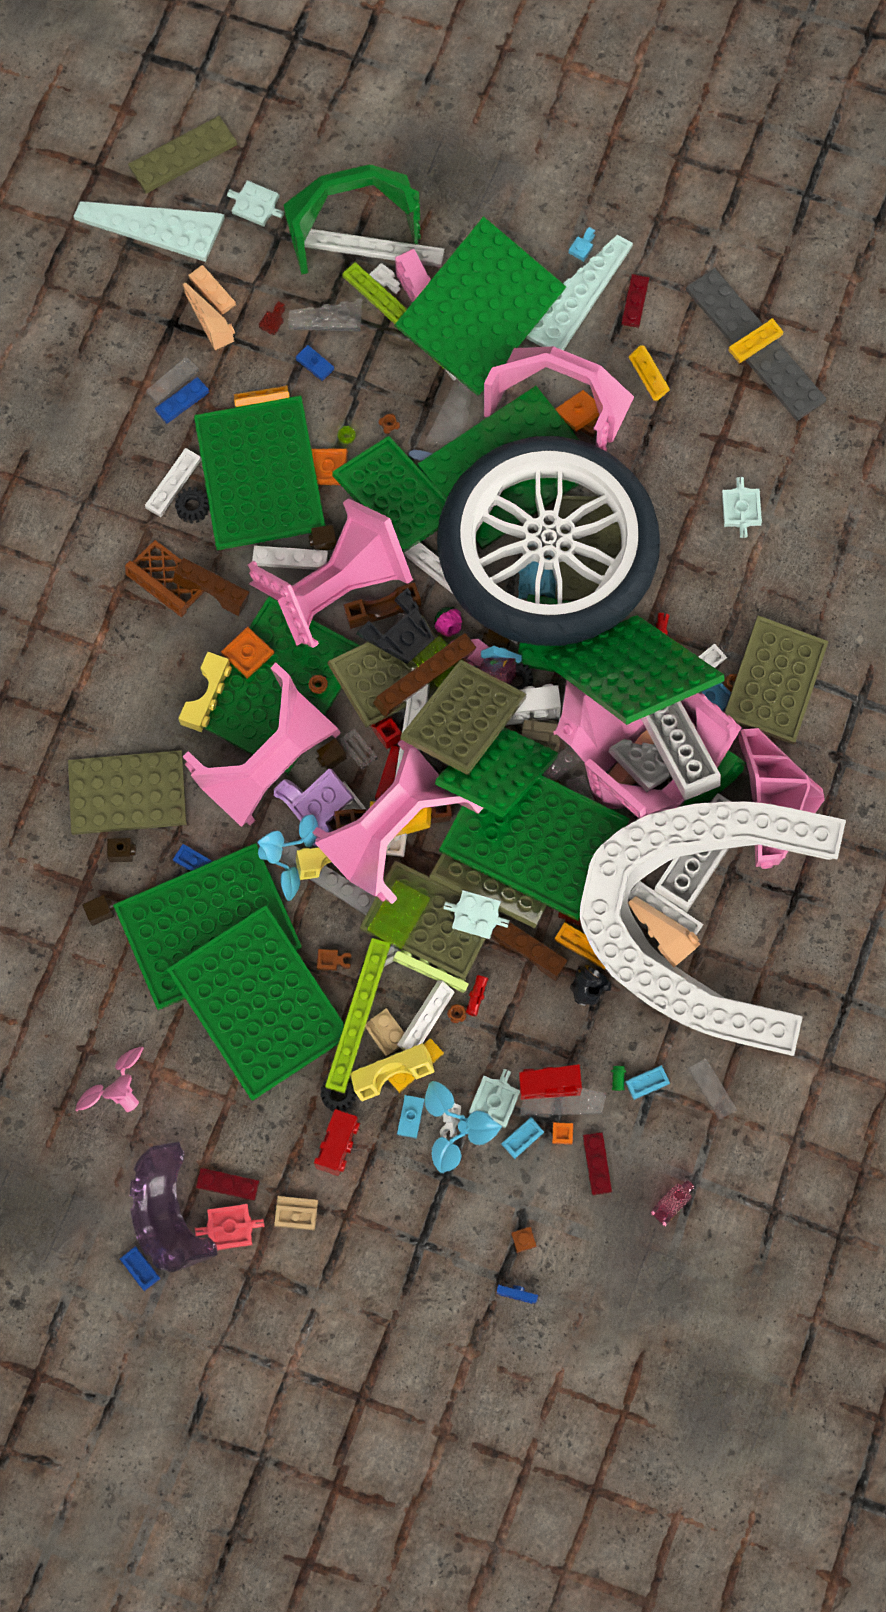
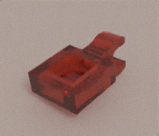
M278 301L272 313L267 311L259 323V328L275 336L284 322L283 318H281L286 310L284 304Z

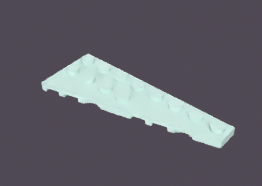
M81 201L74 214V219L205 262L225 219L224 214Z
M616 235L603 247L602 251L595 257L593 256L583 268L578 269L573 277L568 278L563 283L566 289L540 319L526 339L541 347L554 346L564 350L632 248L633 243Z

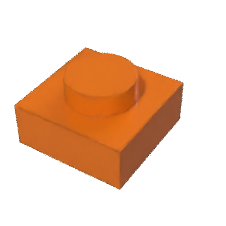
M553 1123L552 1144L572 1145L573 1123Z

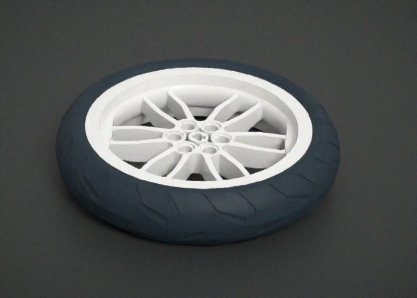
M539 436L503 444L480 457L463 472L451 489L442 509L438 524L437 550L444 577L459 604L479 623L513 641L537 646H563L594 638L615 627L638 605L649 589L657 569L660 554V532L655 509L647 491L634 473L616 457L583 441L560 436ZM540 478L558 479L557 499L553 511L544 510L540 494ZM536 479L535 501L538 518H532L516 504L500 497L502 491L517 483ZM562 479L580 484L599 496V498L581 506L565 519L558 516L562 500ZM604 504H607L614 513L591 524L578 527L574 525L584 515ZM498 505L515 516L523 526L504 522L489 515L493 506ZM483 521L503 533L523 539L522 541L501 547L479 559L476 531ZM551 521L553 524L547 525L544 522ZM614 522L619 524L621 551L616 559L594 547L574 541L594 534ZM534 529V530H536L537 532H536V533H530V532H528V530ZM561 530H568L569 533L564 534ZM531 546H533V547H536L537 549L534 550V551H531V550H529L528 548L531 547ZM567 547L569 550L563 551L560 548ZM523 553V556L512 566L490 578L483 569L484 566L503 557ZM574 554L595 559L609 566L605 575L601 576L586 567ZM547 555H550V556H552L553 558L550 559V560H548V559H546V558H544V557L547 556ZM532 561L539 563L535 581V603L516 598L496 585L515 575ZM565 562L583 577L599 584L596 591L582 599L563 604L562 577L559 563ZM544 569L553 570L557 585V604L554 605L539 603L540 582Z

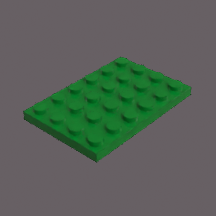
M387 436L333 471L332 476L357 503L390 518L403 553L438 531L439 518L447 498L390 436Z
M504 727L468 775L449 765L436 778L435 785L504 817L557 759L558 752Z

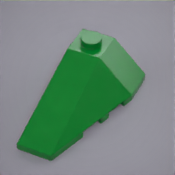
M727 751L717 768L721 775L720 786L687 799L682 806L709 803L717 793L719 794L742 773L746 762L730 751Z

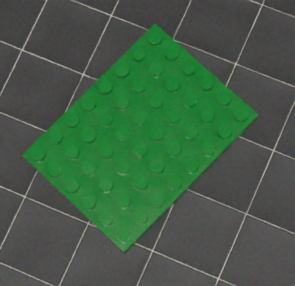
M483 216L394 326L479 396L484 390V382L492 367L500 366L507 362L513 349L519 347L566 289V286Z
M534 386L418 463V468L447 498L463 472L480 457L503 444L539 436H560L574 440L579 439L538 387ZM540 478V494L544 508L557 499V478ZM536 479L512 485L500 494V497L516 504L531 517L538 513L535 501ZM562 479V495H565L579 484ZM498 505L493 506L489 515L504 522L515 525L521 524L515 516ZM483 521L476 531V543L483 550L506 533Z
M301 395L194 415L217 551L312 533L311 528L325 526Z
M271 597L267 598L249 628L274 651V654L248 679L230 663L232 667L229 677H225L223 682L225 684L224 689L216 698V708L214 711L211 710L209 714L210 721L208 726L204 727L205 730L251 755H254L279 727L282 688L274 676L271 667L277 663L290 675L298 692L325 716L342 689L327 663L360 646L313 620L309 630L312 638L317 640L319 644L314 648L303 643L297 646L279 602ZM315 675L324 676L328 683L327 689L319 694L312 692L309 688L311 677ZM319 682L315 684L316 687H320L322 685ZM299 757L283 773L289 775Z
M638 615L618 623L615 627L594 638L579 643L567 644L560 649L543 655V662L626 725L725 681L723 673Z
M541 775L504 817L485 808L476 813L462 806L439 852L579 921L580 905L591 859L603 843L628 825L630 818Z
M256 843L113 905L158 1011L185 999L167 971L169 967L265 905L295 950L302 948L264 860L259 858V849Z
M266 905L167 969L252 1102L339 1044L345 1024Z

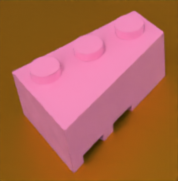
M415 249L395 257L396 276L412 303L431 281Z

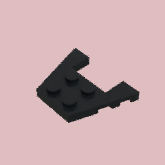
M406 588L394 600L407 613L406 616L384 635L370 621L359 629L356 635L408 664L431 644L435 638L425 619L421 617L418 611L419 607L413 601L410 590Z

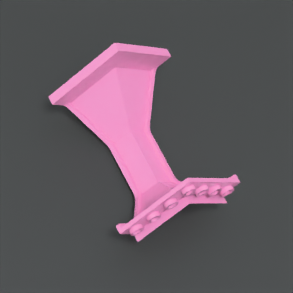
M554 346L514 348L507 364L492 367L484 382V417H489L495 412L506 389L547 367L590 385L600 415L594 427V430L597 431L596 447L605 451L607 450V442H613L634 398L602 366Z
M349 498L345 500L343 504L348 517L330 560L292 586L258 567L256 561L248 564L251 571L249 574L253 579L249 585L278 600L297 646L303 643L314 648L319 644L317 640L312 638L309 630L313 616L347 592L391 580H400L406 584L413 581L389 517Z
M277 663L271 667V670L282 688L279 727L245 764L207 768L190 752L183 756L186 761L184 765L191 772L192 778L199 787L241 827L246 822L251 825L255 821L252 813L266 790L301 754L331 735L336 739L340 734L339 729L298 692L290 675Z
M699 692L681 700V703L715 766L718 768L742 727L731 716L721 711L716 704L709 701L702 692ZM591 759L584 763L593 798L599 804L609 809L628 808L640 819L649 814L677 808L684 801L674 780L662 790L651 789L646 792L642 787L616 782Z
M403 740L398 743L404 751L393 784L358 820L330 833L318 827L312 832L316 837L315 844L351 883L374 897L377 896L381 901L384 902L386 900L391 904L396 901L397 897L383 882L386 848L388 843L421 809L458 803L476 813L483 809V807L435 785L439 774L416 747Z

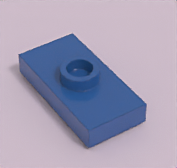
M309 345L295 357L300 364L321 381L334 370V366Z
M136 1246L120 1258L144 1292L161 1279Z
M498 1285L496 1293L500 1296L534 1305L538 1297L536 1294L524 1292L525 1288L513 1285V1288Z

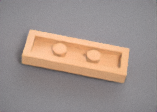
M203 265L188 275L189 279L221 315L236 306L232 297Z

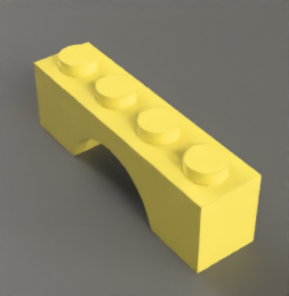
M207 652L201 666V671L209 682L208 689L200 699L185 702L178 718L181 725L202 732L203 728L208 726L210 721L209 714L211 710L214 711L216 708V698L218 694L222 693L225 677H229L232 670L229 659Z
M302 848L297 850L296 864L300 880L318 878L322 868L331 862L320 848Z
M422 1043L351 1072L354 1092L361 1101H365L379 1095L385 1081L395 1074L408 1073L417 1080L434 1073L430 1053Z

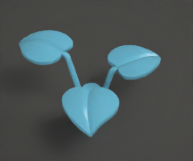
M306 815L300 821L299 835L301 839L298 841L284 843L282 833L280 831H272L257 842L260 845L258 850L260 859L268 860L270 863L277 864L285 869L281 874V887L287 901L293 899L299 889L301 880L296 867L289 868L288 865L279 862L283 851L282 847L303 842L306 847H312L316 842V837L312 832L318 827V822L314 815Z
M431 1081L425 1095V1106L428 1112L436 1117L442 1116L445 1112L448 1116L460 1119L458 1123L460 1134L451 1138L450 1141L445 1137H441L434 1142L432 1147L433 1163L439 1172L445 1173L455 1169L461 1160V1151L457 1145L453 1144L455 1140L468 1134L470 1142L475 1145H483L492 1140L502 1126L483 1111H474L467 1118L464 1115L449 1112L448 1110L454 1106V1098L450 1090L439 1082Z

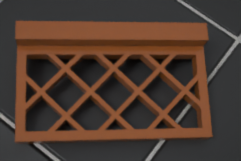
M156 540L134 561H129L125 565V574L181 618L187 613V609L205 592L199 589H192L190 591L179 589V585H177V589L169 590L166 587V583L173 582V578H165V571H175L181 559ZM156 547L161 551L162 556H151L150 552ZM162 560V567H151V561ZM164 560H173L176 566L165 567ZM141 561H149V568H141L137 564ZM163 571V578L155 579L152 576V572ZM180 593H191V598L185 602L180 598Z

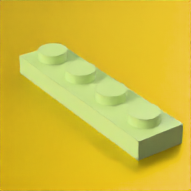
M397 951L393 958V961L436 981L441 980L449 987L462 993L468 987L469 983L447 974L441 968L430 966V963L422 958H419V960L412 958V954L407 951Z

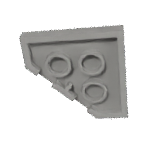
M623 739L610 747L608 751L646 792L672 777L656 746L653 744L642 743L641 745L631 743V740Z

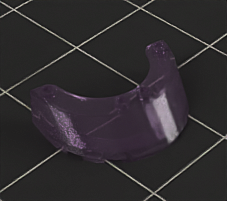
M179 1142L151 1146L137 1161L134 1167L136 1172L135 1179L131 1180L130 1196L133 1197L134 1208H130L139 1244L145 1255H150L153 1259L152 1264L160 1270L165 1269L168 1272L180 1271L218 1255L217 1246L211 1238H199L194 1235L186 1226L180 1213V1206L177 1200V1177L185 1154Z

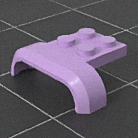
M328 769L304 792L287 779H284L274 788V796L283 800L300 821L306 815H314L318 822V828L327 833L333 831L328 822L334 818V811L342 810L355 798L332 769Z

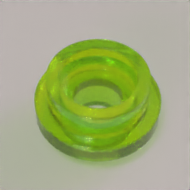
M343 426L337 434L339 441L343 444H350L356 438L355 430L350 426Z

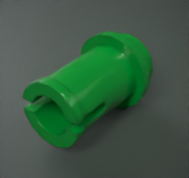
M613 1066V1070H611V1073H613L612 1090L625 1091V1066Z

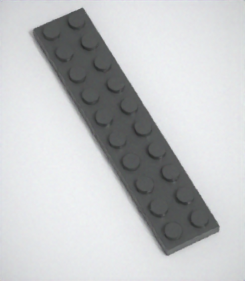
M715 268L686 287L688 294L732 345L763 325ZM777 340L745 360L796 421L826 402L827 398Z

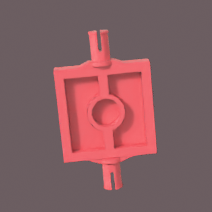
M248 1204L207 1210V1227L195 1228L196 1236L208 1235L211 1240L212 1251L251 1246L253 1228L264 1227V1219L251 1220Z

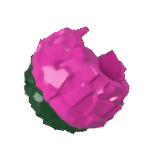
M443 607L435 616L434 622L437 632L447 637L458 634L462 629L461 612L454 607Z

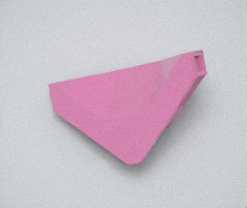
M566 680L562 714L556 730L553 731L554 735L557 734L584 763L591 759L606 772L617 762L608 752L610 747L623 739L631 740V743H635L647 729L641 719L626 725Z
M759 728L740 730L738 735L739 744L749 771L753 802L816 813L824 802L823 789L809 778ZM755 845L756 867L761 866L762 869L772 868L773 865L780 864L788 851Z

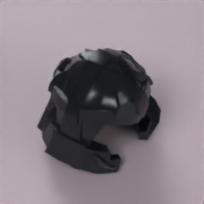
M578 966L575 979L570 985L574 1001L583 1006L597 1004L601 992L611 990V981L592 966Z

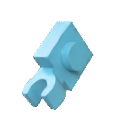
M589 227L583 239L578 236L570 247L569 254L584 262L593 249V244L590 242L595 237V230Z

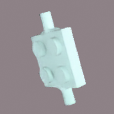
M250 181L245 183L240 193L230 189L227 194L228 197L236 199L232 209L233 214L261 226H265L267 220L272 215L281 219L284 216V211L275 208L279 199V193Z
M737 477V488L722 490L724 527H739L740 537L743 538L744 535V538L748 537L747 527L761 526L760 490L744 487V478Z
M465 890L462 891L457 905L446 901L444 905L447 906L443 908L444 910L454 912L453 929L487 939L491 938L492 931L496 925L508 928L509 924L505 923L510 921L499 917L498 910L501 901Z
M503 1069L500 1079H491L483 1076L469 1114L474 1111H483L503 1128H506L520 1094V1090L511 1087L507 1083L511 1073L509 1070Z

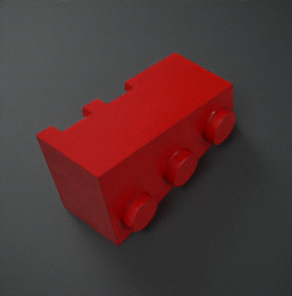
M580 1064L555 1068L546 1067L540 1070L533 1068L523 1069V1072H519L520 1099L580 1096L582 1090Z
M334 1110L326 1130L325 1139L320 1145L319 1156L314 1160L316 1169L339 1176L340 1172H344L347 1165L345 1160L346 1154L351 1153L354 1144L351 1141L353 1134L357 1135L360 1127L357 1116Z

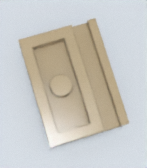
M386 1008L366 1023L365 1029L385 1057H388V1055L400 1048L397 1044L404 1035V1032Z
M278 1196L275 1227L315 1230L318 1200Z

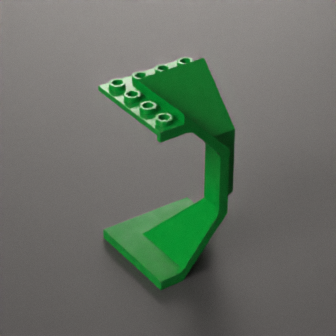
M368 164L322 175L283 204L301 275L308 273L304 242L329 195L374 185L405 212L413 242L418 245V239H421L419 231V191L410 187L408 176Z

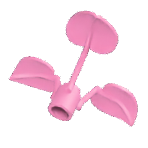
M143 1046L123 1054L115 1064V1068L120 1070L121 1077L105 1090H103L102 1085L89 1088L80 1097L76 1105V1111L93 1106L100 1099L101 1095L105 1099L114 1100L116 1104L119 1103L126 1112L136 1108L139 1101L132 1094L133 1090L130 1087L131 1076L129 1074L125 1075V1069L132 1067L136 1063L144 1049Z

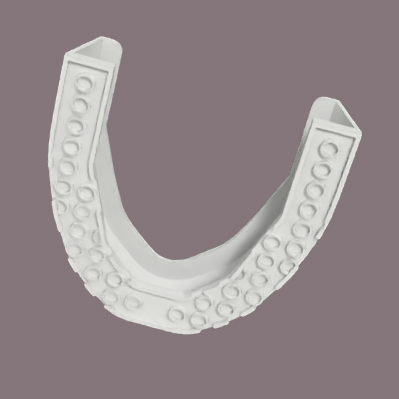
M755 802L700 803L644 816L612 835L611 838L597 849L591 859L580 905V921L589 944L607 971L638 998L666 1016L692 1029L717 1038L794 1056L803 1016L724 998L675 966L673 968L668 960L660 955L644 936L630 911L628 904L629 894L637 882L666 862L681 856L706 851L763 845L828 860L838 859L846 820Z

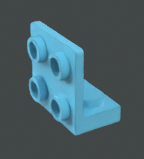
M532 561L519 571V599H527L528 594L535 595V581L539 563ZM544 569L540 582V595L555 598L556 581L553 570Z

